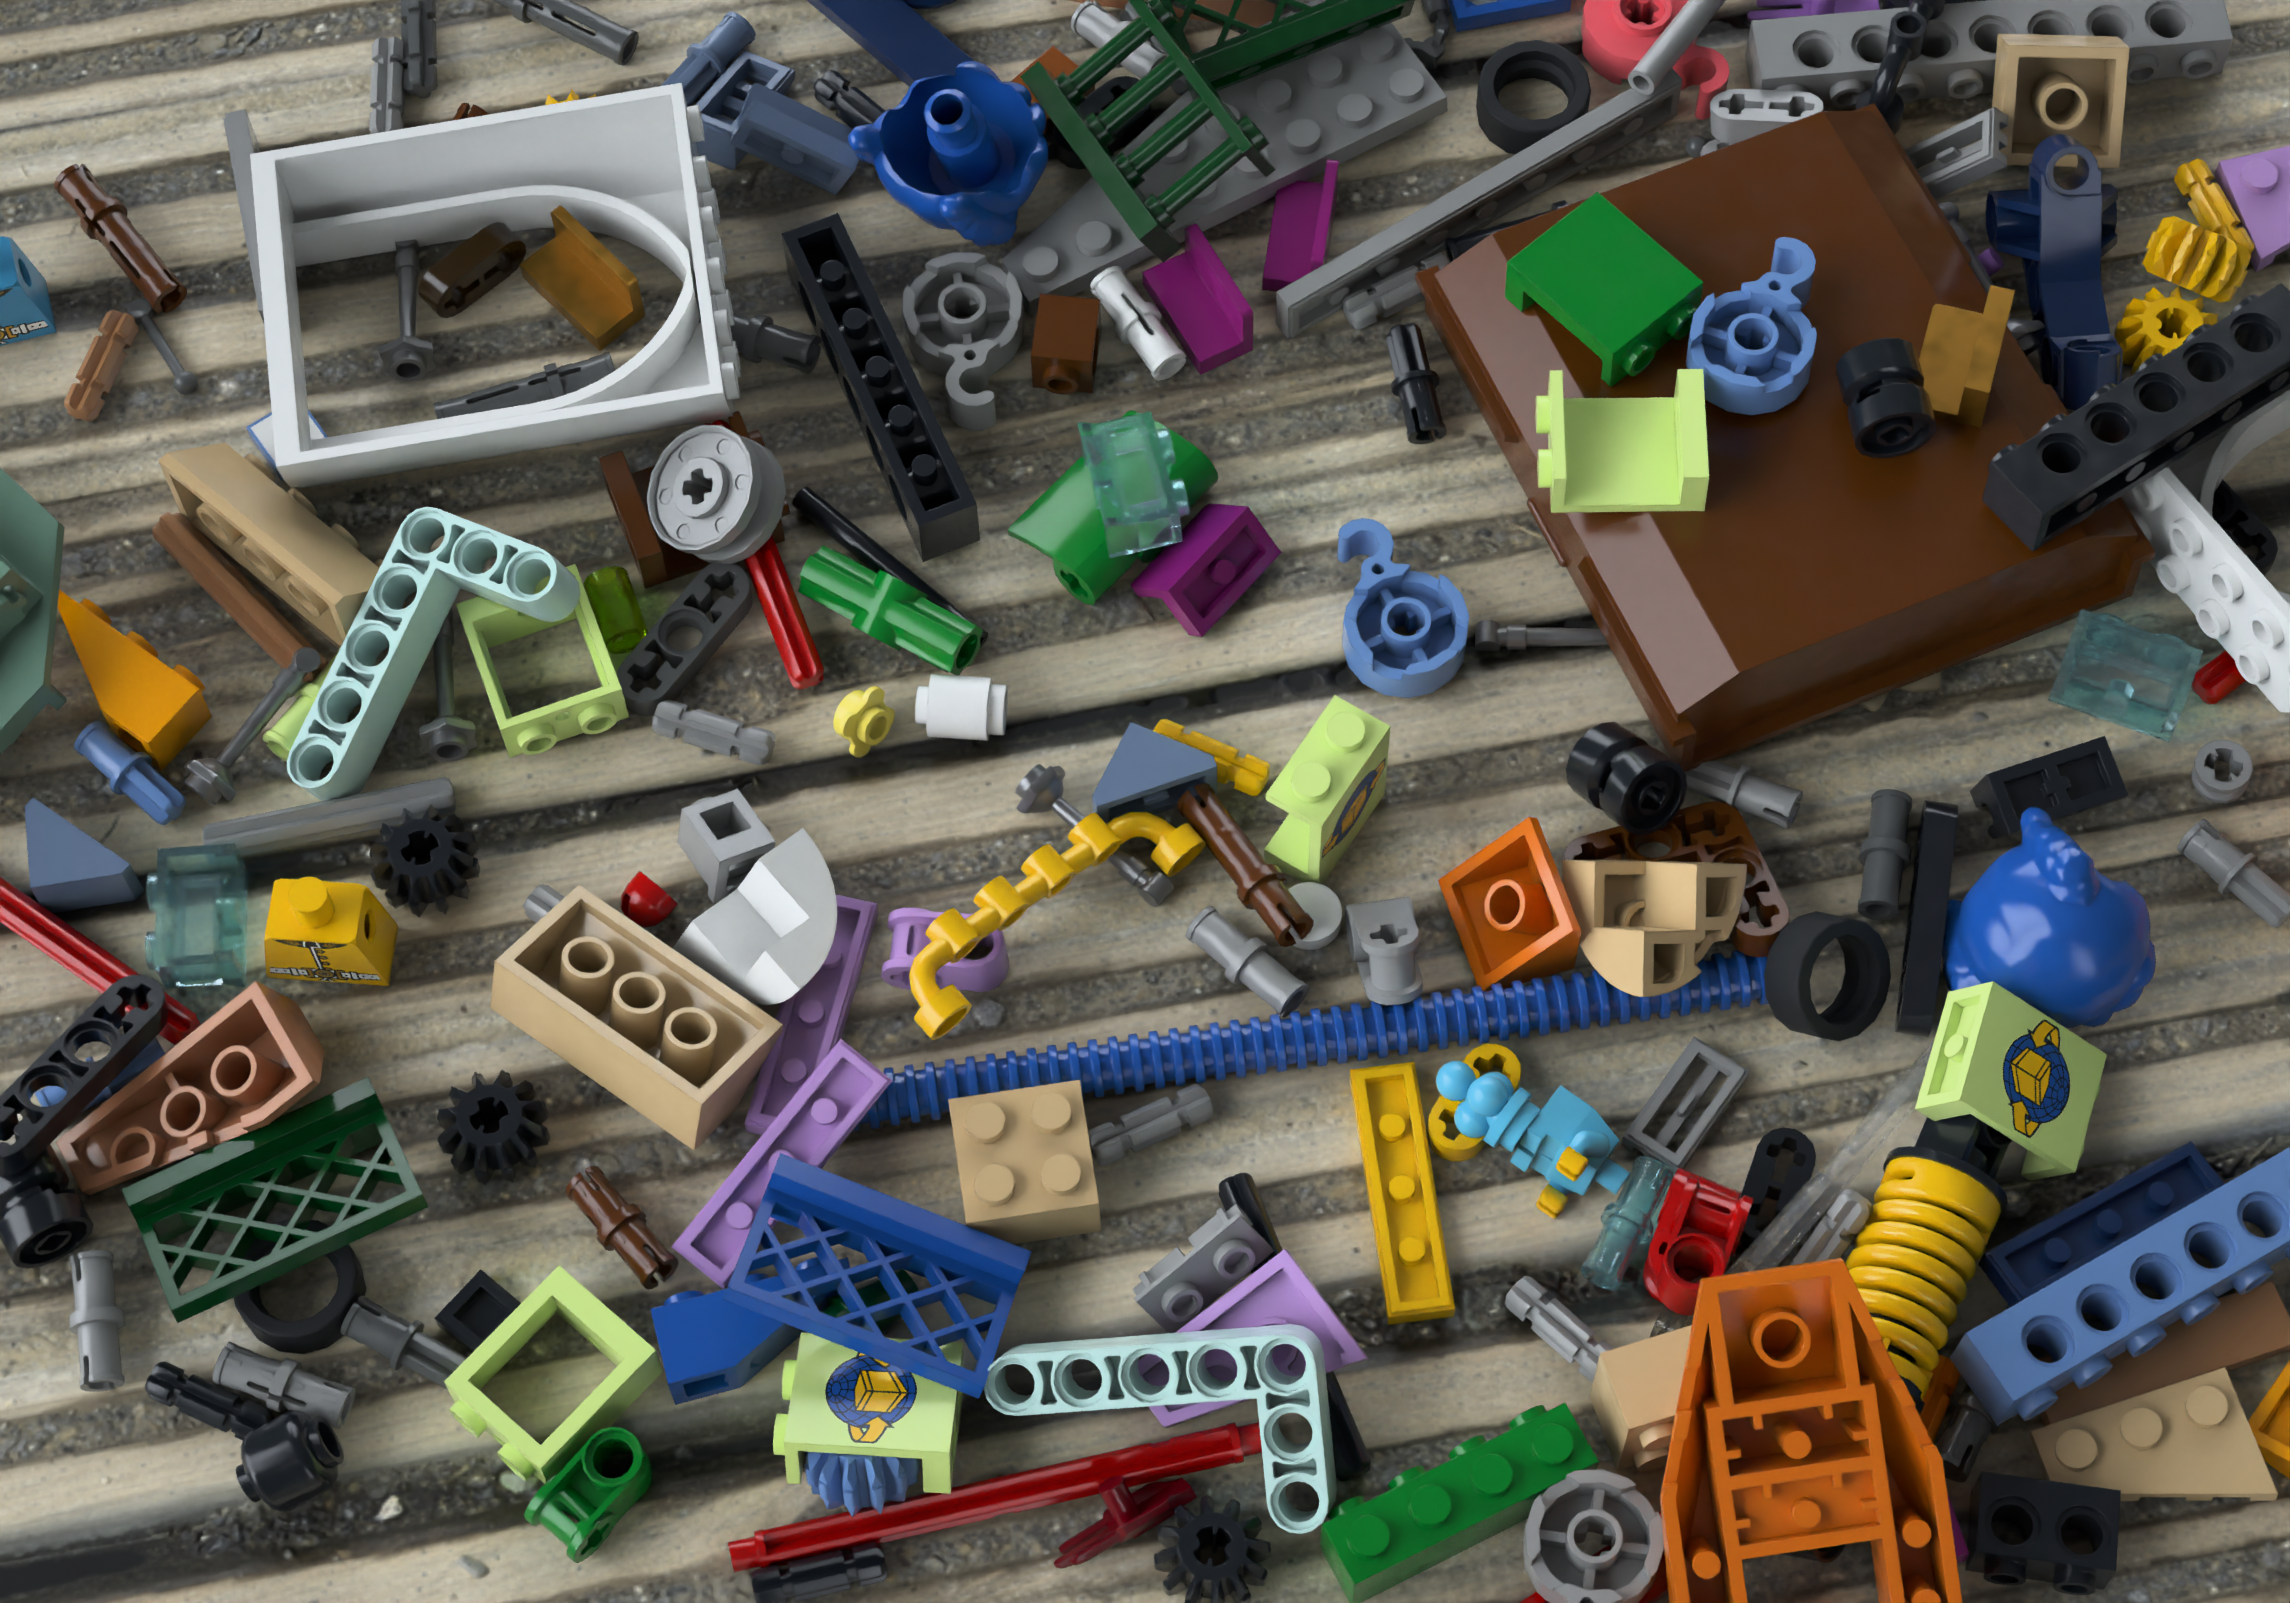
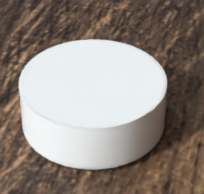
M1315 882L1299 883L1289 888L1288 891L1305 913H1308L1314 921L1310 933L1302 940L1295 930L1290 928L1289 932L1296 941V944L1293 946L1304 950H1315L1330 944L1337 937L1342 922V906L1337 895L1327 886Z

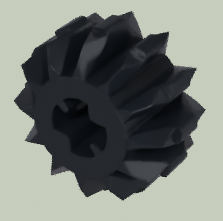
M430 804L423 817L415 819L414 814L404 808L401 815L403 824L400 827L382 823L380 833L384 842L370 845L369 855L373 864L376 865L372 869L373 872H371L372 879L376 888L386 890V899L395 909L408 903L412 914L420 918L428 903H435L436 908L446 914L449 908L447 897L454 895L468 899L470 889L466 880L479 877L480 865L478 859L474 857L479 849L475 836L470 834V832H464L463 822L455 813L441 820L438 809ZM431 857L432 861L419 865L418 862L420 860Z
M502 1069L496 1076L493 1084H486L482 1074L474 1072L472 1077L474 1089L466 1092L461 1088L451 1086L449 1096L455 1107L438 1109L437 1120L440 1127L445 1129L444 1132L439 1134L438 1143L443 1153L453 1154L451 1163L454 1170L461 1175L474 1168L478 1182L486 1185L494 1171L501 1170L505 1180L513 1183L516 1177L513 1165L521 1162L525 1166L536 1168L538 1158L533 1147L549 1145L550 1134L547 1127L542 1125L548 1120V1109L544 1101L534 1100L536 1096L535 1089L527 1080L513 1086L510 1074ZM499 1121L500 1130L495 1133H488L487 1125Z
M1208 1495L1201 1497L1200 1515L1195 1516L1184 1505H1179L1174 1510L1179 1528L1161 1526L1157 1533L1158 1541L1167 1548L1154 1554L1155 1569L1169 1572L1163 1581L1164 1592L1171 1596L1188 1589L1185 1603H1201L1203 1598L1211 1599V1603H1225V1596L1230 1595L1236 1603H1250L1251 1594L1246 1584L1254 1586L1265 1585L1268 1571L1259 1562H1263L1271 1557L1270 1542L1255 1539L1262 1529V1522L1259 1517H1248L1237 1523L1240 1514V1503L1235 1499L1230 1500L1226 1504L1222 1514L1214 1512V1502L1212 1497ZM1206 1546H1213V1553H1216L1218 1546L1224 1548L1225 1563L1212 1566V1559L1209 1558L1207 1565L1200 1562V1549Z

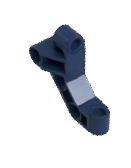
M2056 134L2040 142L2033 153L2032 162L2029 163V189L1989 191L1986 199L1985 216L1990 244L1999 252L2019 256L2022 259L2032 321L2040 320L2045 326L2037 337L2041 343L2037 350L2043 382L2052 386L2065 408L2076 411L2086 405L2091 396L2102 386L2108 383L2118 385L2122 382L2123 349L2117 344V340L2110 333L2101 284V257L2117 244L2115 230L2117 224L2116 200H2118V189L2112 184H2102V170L2098 167L2097 159L2088 148L2070 135ZM2077 154L2078 164L2074 173L2066 179H2054L2053 170L2057 161L2064 155Z

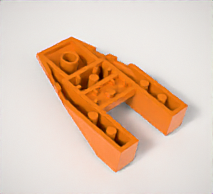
M1842 1258L1700 1279L1660 1495L1669 1603H1748L1742 1565L1743 1559L1870 1541L1879 1603H1963L1943 1459L1934 1445Z

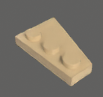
M2226 1367L2030 1432V1441L2046 1480L2121 1490L2120 1501H2139L2141 1497H2185L2186 1501H2212L2213 1497H2250V1501H2276L2278 1496L2277 1489Z

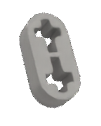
M1729 89L1714 96L1710 102L1711 134L1715 139L1723 143L1735 144L1824 111L1823 101L1818 96L1803 91Z

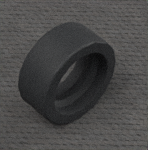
M1541 40L1520 41L1498 50L1484 64L1478 82L1476 101L1479 126L1490 142L1507 153L1517 154L1588 113L1591 94L1588 72L1577 56L1560 45ZM1536 78L1551 82L1563 90L1568 98V104L1563 112L1548 119L1531 120L1518 117L1505 109L1499 102L1498 95L1505 85L1518 79Z
M1818 911L1796 917L1781 930L1769 950L1764 972L1766 999L1776 1019L1791 1031L1834 1041H1842L1858 1036L1876 1020L1886 1002L1891 980L1889 953L1879 933L1864 921ZM1836 938L1844 953L1845 974L1842 988L1834 1002L1822 1013L1818 1014L1811 1000L1810 978L1812 969L1821 950Z
M291 1219L273 1224L287 1227ZM311 1220L306 1230L319 1232L330 1226L318 1220ZM255 1238L243 1259L250 1261L259 1260L271 1254L277 1242ZM349 1244L324 1255L336 1269L338 1286L328 1306L312 1317L292 1322L282 1321L270 1315L262 1305L259 1292L260 1285L233 1297L235 1307L259 1341L279 1352L306 1354L327 1348L344 1336L340 1330L348 1311L354 1302L357 1303L358 1298L362 1295L365 1296L366 1284L361 1264Z

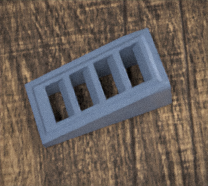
M745 50L695 104L700 107L705 141L696 142L698 156L706 155L708 161L730 170L735 169L747 154V152L729 144L744 101L752 87L751 84L743 82L745 78L760 83L782 95L786 94L795 80V70Z

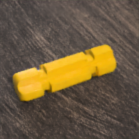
M2197 158L2179 166L2177 174L2174 176V181L2185 198L2191 197L2192 200L2187 204L2200 226L2246 246L2251 254L2254 250V243L2244 228H2237L2241 221L2218 183L2211 184L2210 181L2215 177L2207 163Z
M1161 719L1155 726L1154 732L1213 755L1217 765L1218 782L1227 784L1231 780L1235 782L1234 789L1250 796H1258L1264 789L1270 775V765L1267 761L1250 754H1246L1242 758L1238 756L1239 749L1194 730L1188 735L1184 733L1185 726L1168 719Z

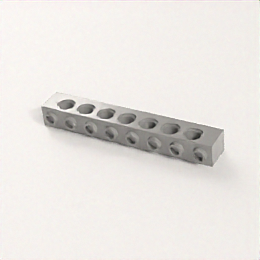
M1987 0L1945 4L1943 13L1936 19L1930 20L1927 24L1922 53L1916 60L1907 63L1896 93L1902 98L1904 104L1912 103L1919 99L1940 97L1966 99L1977 94L1993 93L1998 34L2118 36L2130 47L2127 82L2132 84H2141L2152 79L2184 76L2190 79H2199L2211 74H2219L2223 70L2233 36L2224 0ZM1909 8L1752 20L1745 52L1751 89L1810 92L1823 101V107H1836L1839 109L1856 107L1859 95L1865 90L1872 88L1878 69L1887 52V41L1893 16L1899 12L1908 11Z

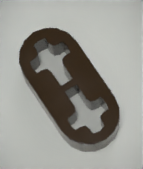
M492 223L435 263L421 279L418 294L440 317H453L464 311L514 273L520 266L519 264L523 262L526 255V245L504 223Z

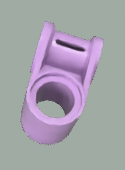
M913 907L900 908L889 913L887 927L893 932L890 959L882 965L881 978L884 982L901 989L911 990L909 973L913 960L926 945L932 942L925 932L930 924L944 912H933ZM960 913L964 919L972 915ZM997 929L977 944V946H986L992 949L988 956L979 960L963 958L956 963L948 962L941 967L935 976L939 988L943 989L948 985L954 984L958 990L985 992L998 987L1006 978L1009 970V958L1003 931Z

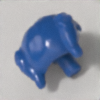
M965 61L958 64L955 75L926 77L914 81L897 107L882 113L873 124L855 127L848 137V142L855 151L856 156L861 161L875 166L884 188L898 204L912 211L923 221L934 227L956 230L964 239L972 240L979 247L987 245L998 246L1007 243L1013 237L1017 229L1018 209L1029 199L1048 162L1049 152L1048 143L1043 133L1046 127V112L1044 108L1037 102H1031V93L1025 86L1015 82H1002L987 65L976 61Z
M2029 807L2023 811L2020 821L2022 844L1998 857L1970 888L1963 902L1953 899L1948 901L1942 949L1943 972L1949 991H1954L1994 981L2067 1029L2080 1025L2089 1027L2104 1025L2109 1021L2114 1012L2129 1008L2136 1003L2143 993L2144 987L2151 981L2155 973V946L2150 940L2151 925L2145 899L2127 881L2110 880L2094 867L2093 859L2062 829L2053 826L2052 819L2047 812L2037 807Z

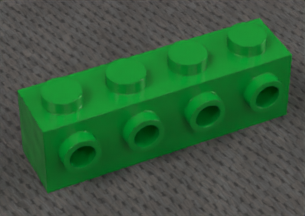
M1563 1403L1549 1411L1545 1409L1544 1405L1530 1408L1516 1416L1508 1424L1509 1431L1489 1441L1483 1435L1470 1438L1450 1451L1448 1454L1449 1461L1429 1471H1426L1422 1465L1410 1468L1388 1483L1389 1491L1367 1502L1363 1496L1353 1497L1333 1508L1327 1514L1329 1521L1323 1523L1321 1527L1320 1549L1349 1603H1362L1528 1519L1534 1500L1540 1494L1542 1496L1550 1486L1566 1479V1475L1573 1471L1596 1470L1599 1460L1567 1404Z

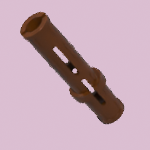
M74 164L63 170L56 178L54 183L55 189L76 211L81 219L80 226L90 239L98 240L103 244L128 278L143 293V296L156 313L161 311L168 313L178 307L186 297L187 288L171 273L163 260L131 224V221L127 218V208L117 197L109 196L84 164H81L80 167Z
M1202 783L1194 786L1195 791L1202 799L1199 803L1192 796L1191 792L1187 790L1180 797L1177 803V810L1206 842L1207 847L1238 886L1237 895L1246 909H1255L1275 935V939L1280 946L1288 947L1296 944L1295 939L1289 932L1290 928L1295 930L1301 940L1310 933L1314 921L1308 913H1305L1285 887L1287 879L1280 868L1275 864H1268L1217 798L1215 791L1209 784Z

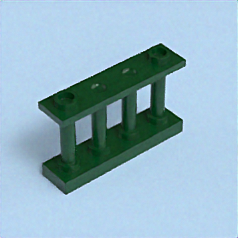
M1128 0L1139 16L1072 73L1067 75L1063 71L1059 76L1055 77L1038 61L1020 77L1139 241L1164 263L1182 248L1168 229L1176 222L1173 215L1245 156L1265 177L1269 176L1276 169L1261 151L1270 143L1260 129L1247 115L1240 121L1236 118L1170 30L1178 21L1161 0ZM1154 35L1169 56L1099 115L1092 112L1086 116L1079 107L1086 100L1084 93ZM1184 75L1199 94V97L1128 156L1122 152L1116 157L1108 147L1116 140L1113 134ZM1215 116L1230 137L1157 197L1152 193L1146 198L1138 188L1145 181L1143 174L1211 117Z

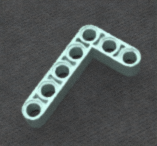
M423 507L407 515L289 752L287 771L292 781L321 801L356 795L362 791L460 589L539 620L554 622L567 617L578 605L580 586L576 577L545 550L441 509ZM441 536H444L443 542L441 543L439 548H437L433 552H430L431 546L435 542V540H437ZM493 556H497L492 568L482 573L485 563ZM550 576L549 583L545 589L534 594L537 584L545 577ZM417 591L414 601L402 609L406 598ZM386 648H389L386 658L375 666L378 655ZM362 704L356 718L347 723L348 716L353 708ZM333 760L334 763L331 771L320 780L322 769Z
M1286 1324L1022 1344L1009 1349L988 1368L990 1372L984 1387L986 1399L997 1411L1004 1415L1012 1416L1257 1399L1266 1499L1270 1517L1278 1527L1289 1533H1307L1323 1523L1336 1501L1337 1484L1324 1352L1318 1337L1313 1331L1304 1326ZM1280 1344H1290L1297 1347L1304 1355L1306 1361L1305 1372L1297 1376H1289L1280 1372L1273 1362V1348ZM1221 1349L1230 1353L1238 1367L1236 1378L1222 1381L1213 1377L1208 1372L1205 1364L1207 1351ZM1153 1354L1164 1360L1170 1372L1167 1384L1162 1386L1151 1385L1142 1378L1138 1369V1361L1141 1355ZM1074 1360H1089L1098 1367L1102 1376L1100 1389L1090 1391L1077 1385L1071 1373ZM1008 1365H1022L1030 1371L1035 1382L1034 1391L1031 1395H1019L1010 1389L1005 1379V1371ZM1290 1412L1304 1416L1311 1424L1313 1431L1312 1440L1303 1444L1292 1443L1287 1440L1280 1431V1416ZM1296 1481L1311 1485L1318 1494L1319 1507L1309 1512L1295 1509L1287 1500L1285 1493L1286 1485Z

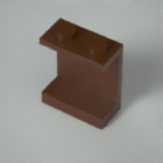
M739 411L733 412V416L728 417L729 426L733 432L754 440L765 447L758 429L751 432L747 431ZM622 450L599 458L606 490L645 589L699 571L712 564L698 558L694 554L685 553L660 539L649 518L647 492L651 472L655 466L631 473ZM786 496L781 517L790 514ZM781 518L772 533L776 544L785 541Z

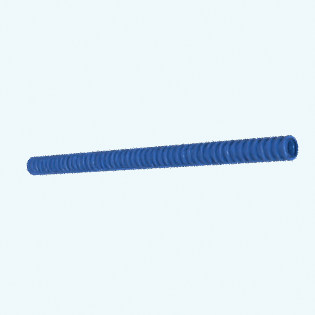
M1739 950L1732 951L1730 958H1725L1721 952L1711 955V960L1705 961L1702 958L1697 963L1701 973L1696 978L1669 993L1651 997H1638L1620 991L1607 982L1596 970L1591 971V977L1584 978L1581 972H1575L1571 974V980L1565 981L1561 975L1552 976L1550 983H1543L1540 977L1533 978L1529 986H1523L1521 980L1511 982V987L1503 989L1501 983L1491 985L1490 991L1483 992L1481 986H1474L1471 988L1470 994L1464 995L1461 989L1451 990L1449 997H1443L1440 991L1432 992L1428 1000H1422L1421 995H1419L1418 998L1400 1005L1382 1006V1004L1371 1001L1370 1008L1362 1009L1360 1003H1352L1348 1011H1341L1340 1006L1337 1005L1331 1006L1330 1013L1321 1014L1320 1009L1315 1008L1310 1010L1309 1016L1301 1017L1299 1011L1290 1012L1289 1019L1281 1020L1279 1014H1272L1269 1016V1022L1260 1023L1259 1017H1251L1247 1025H1240L1239 1020L1236 1019L1230 1020L1229 1027L1220 1028L1218 1022L1209 1024V1030L1199 1031L1198 1025L1189 1026L1188 1033L1179 1034L1178 1028H1171L1168 1030V1036L1159 1037L1157 1031H1150L1146 1039H1138V1035L1135 1033L1129 1034L1128 1041L1118 1042L1117 1037L1113 1036L1108 1037V1044L1098 1045L1097 1040L1092 1039L1087 1041V1047L1077 1048L1076 1042L1067 1043V1050L1057 1051L1056 1045H1048L1047 1052L1037 1054L1035 1048H1027V1055L1016 1056V1052L1012 1050L1007 1051L1006 1058L996 1059L995 1054L991 1053L986 1054V1061L975 1062V1057L969 1056L965 1058L966 1064L955 1065L954 1059L945 1060L944 1067L935 1068L934 1062H926L925 1069L914 1071L912 1064L905 1065L904 1072L894 1073L892 1067L884 1068V1074L893 1082L852 1132L859 1131L860 1124L870 1123L871 1129L880 1128V1121L890 1120L892 1126H898L901 1124V1118L911 1117L912 1123L921 1122V1116L930 1114L932 1120H940L941 1113L950 1112L948 1099L1080 1080L1083 1099L1084 1093L1094 1092L1095 1098L1104 1096V1090L1114 1089L1116 1095H1121L1125 1092L1124 1087L1134 1086L1136 1092H1142L1145 1090V1084L1154 1083L1156 1089H1164L1165 1082L1174 1080L1177 1087L1184 1086L1188 1078H1195L1196 1083L1200 1084L1205 1083L1206 1076L1215 1075L1216 1080L1221 1081L1226 1079V1073L1235 1072L1237 1078L1246 1077V1070L1253 1069L1256 1070L1257 1075L1266 1074L1268 1067H1276L1277 1072H1285L1289 1064H1296L1297 1069L1300 1070L1307 1068V1062L1316 1061L1317 1066L1322 1067L1327 1065L1328 1059L1336 1058L1338 1064L1348 1062V1056L1356 1055L1358 1061H1365L1368 1059V1053L1375 1052L1378 1058H1386L1390 1050H1397L1398 1055L1401 1056L1407 1055L1411 1047H1417L1419 1053L1427 1052L1429 1045L1437 1044L1439 1050L1448 1049L1449 1042L1457 1041L1459 1047H1465L1469 1045V1039L1477 1038L1479 1044L1489 1043L1490 1036H1497L1501 1042L1509 1040V1036L1512 1033H1517L1518 1037L1523 1039L1528 1038L1530 1031L1537 1030L1540 1036H1544L1550 1033V1028L1557 1027L1559 1033L1569 1032L1570 1025H1577L1579 1030H1587L1590 1028L1591 1022H1597L1599 1027L1602 1028L1610 1026L1612 1019H1617L1619 1024L1623 1025L1630 1023L1631 1017L1637 1016L1640 1022L1649 1021L1651 1014L1656 1013L1660 1019L1670 1018L1671 1011H1677L1680 1016L1690 1015L1691 1008H1697L1700 1014L1710 1012L1713 1005H1717L1720 1011L1729 1010L1731 1003L1737 1002L1740 1008L1749 1007L1751 1001L1756 999L1760 1005H1767L1769 1003L1766 999L1764 972L1768 957L1748 956Z

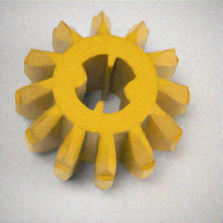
M2176 216L2162 218L2156 231L2152 232L2145 247L2147 251L2142 264L2147 272L2221 303L2231 301L2237 288H2241L2248 273L2246 269L2251 259V254L2247 247Z
M2153 286L2146 293L2144 300L2132 299L2125 308L2122 320L2117 323L2114 338L2123 349L2122 365H2132L2131 375H2134L2140 365L2152 355L2161 353L2164 356L2182 345L2189 334L2203 324L2213 326L2218 323V314L2202 312L2204 307L2202 296L2189 302L2181 299L2182 294L2179 286L2171 291L2169 297H2165Z

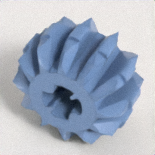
M804 1452L806 1480L811 1485L812 1493L820 1495L824 1500L827 1510L845 1505L852 1517L862 1507L870 1506L881 1514L886 1500L905 1501L908 1486L918 1482V1473L920 1471L919 1459Z

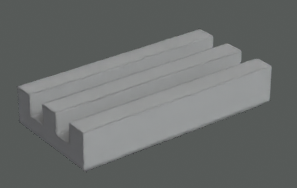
M1993 107L1904 150L1915 169H1918V174L1935 200L2007 166V156L1999 150L2007 147L2008 136L2002 133L2000 129L2008 126V115Z
M1694 1036L1623 1135L1621 1145L1631 1151L1634 1148L1644 1153L1643 1159L1654 1166L1657 1162L1667 1168L1666 1174L1674 1178L1678 1167L1685 1169L1747 1081L1750 1071ZM1700 1058L1708 1063L1655 1140L1645 1134L1697 1059ZM1720 1072L1729 1076L1676 1153L1669 1150L1667 1147Z

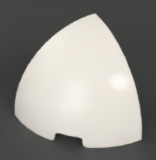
M800 829L759 858L740 886L695 918L673 947L675 951L753 1004H778L794 996L819 971L833 944L837 924V899L834 884L821 852L805 829Z

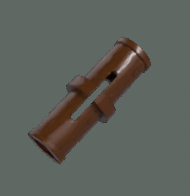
M590 1166L585 1169L586 1175L591 1179L589 1183L580 1172L575 1175L568 1183L565 1194L571 1201H574L598 1230L597 1240L604 1249L608 1251L615 1250L638 1277L645 1289L649 1290L658 1287V1281L653 1276L655 1272L663 1282L668 1280L678 1267V1259L673 1254H670L647 1227V1220L645 1219L647 1216L637 1204H628L607 1180L603 1171L598 1166Z

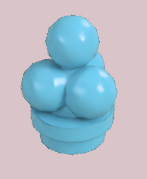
M1451 1061L1445 1063L1437 1073L1436 1086L1440 1094L1451 1101H1462L1454 1113V1122L1457 1129L1469 1138L1485 1136L1483 1141L1493 1148L1500 1144L1510 1152H1513L1519 1145L1527 1127L1541 1111L1539 1107L1530 1102L1532 1095L1520 1087L1514 1093L1512 1082L1506 1075L1499 1072H1487L1476 1079L1474 1071L1469 1065L1461 1061Z

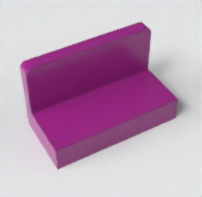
M1327 159L1323 183L1298 180L1277 190L1262 278V290L1277 292L1327 263L1337 201L1339 161Z
M1195 223L1184 229L1185 252L1143 271L1142 277L1144 288L1201 375L1253 350L1254 314L1203 232Z
M1209 503L1179 532L1130 586L1137 596L1162 599L1188 635L1203 637L1282 552L1248 506Z

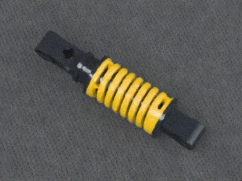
M1971 1114L1933 1121L1927 1117L1915 1147H1898L1888 1153L1883 1165L1884 1175L1880 1182L1881 1185L1874 1194L1875 1204L1872 1205L1873 1212L1865 1222L1864 1227L1857 1234L1855 1249L1852 1250L1845 1262L1883 1339L1882 1341L1915 1403L1919 1415L1925 1405L1923 1399L1933 1375L1930 1371L1938 1365L1940 1360L1937 1351L1944 1347L1948 1341L1947 1328L1958 1317L1956 1306L1967 1295L1966 1283L1975 1276L1977 1271L1975 1261L1983 1256L1991 1232L1994 1230L1997 1220L2003 1216L2008 1204V1198L2004 1190L1994 1179L2006 1150L2013 1140ZM1845 1544L1780 1555L1829 1563L1839 1557Z

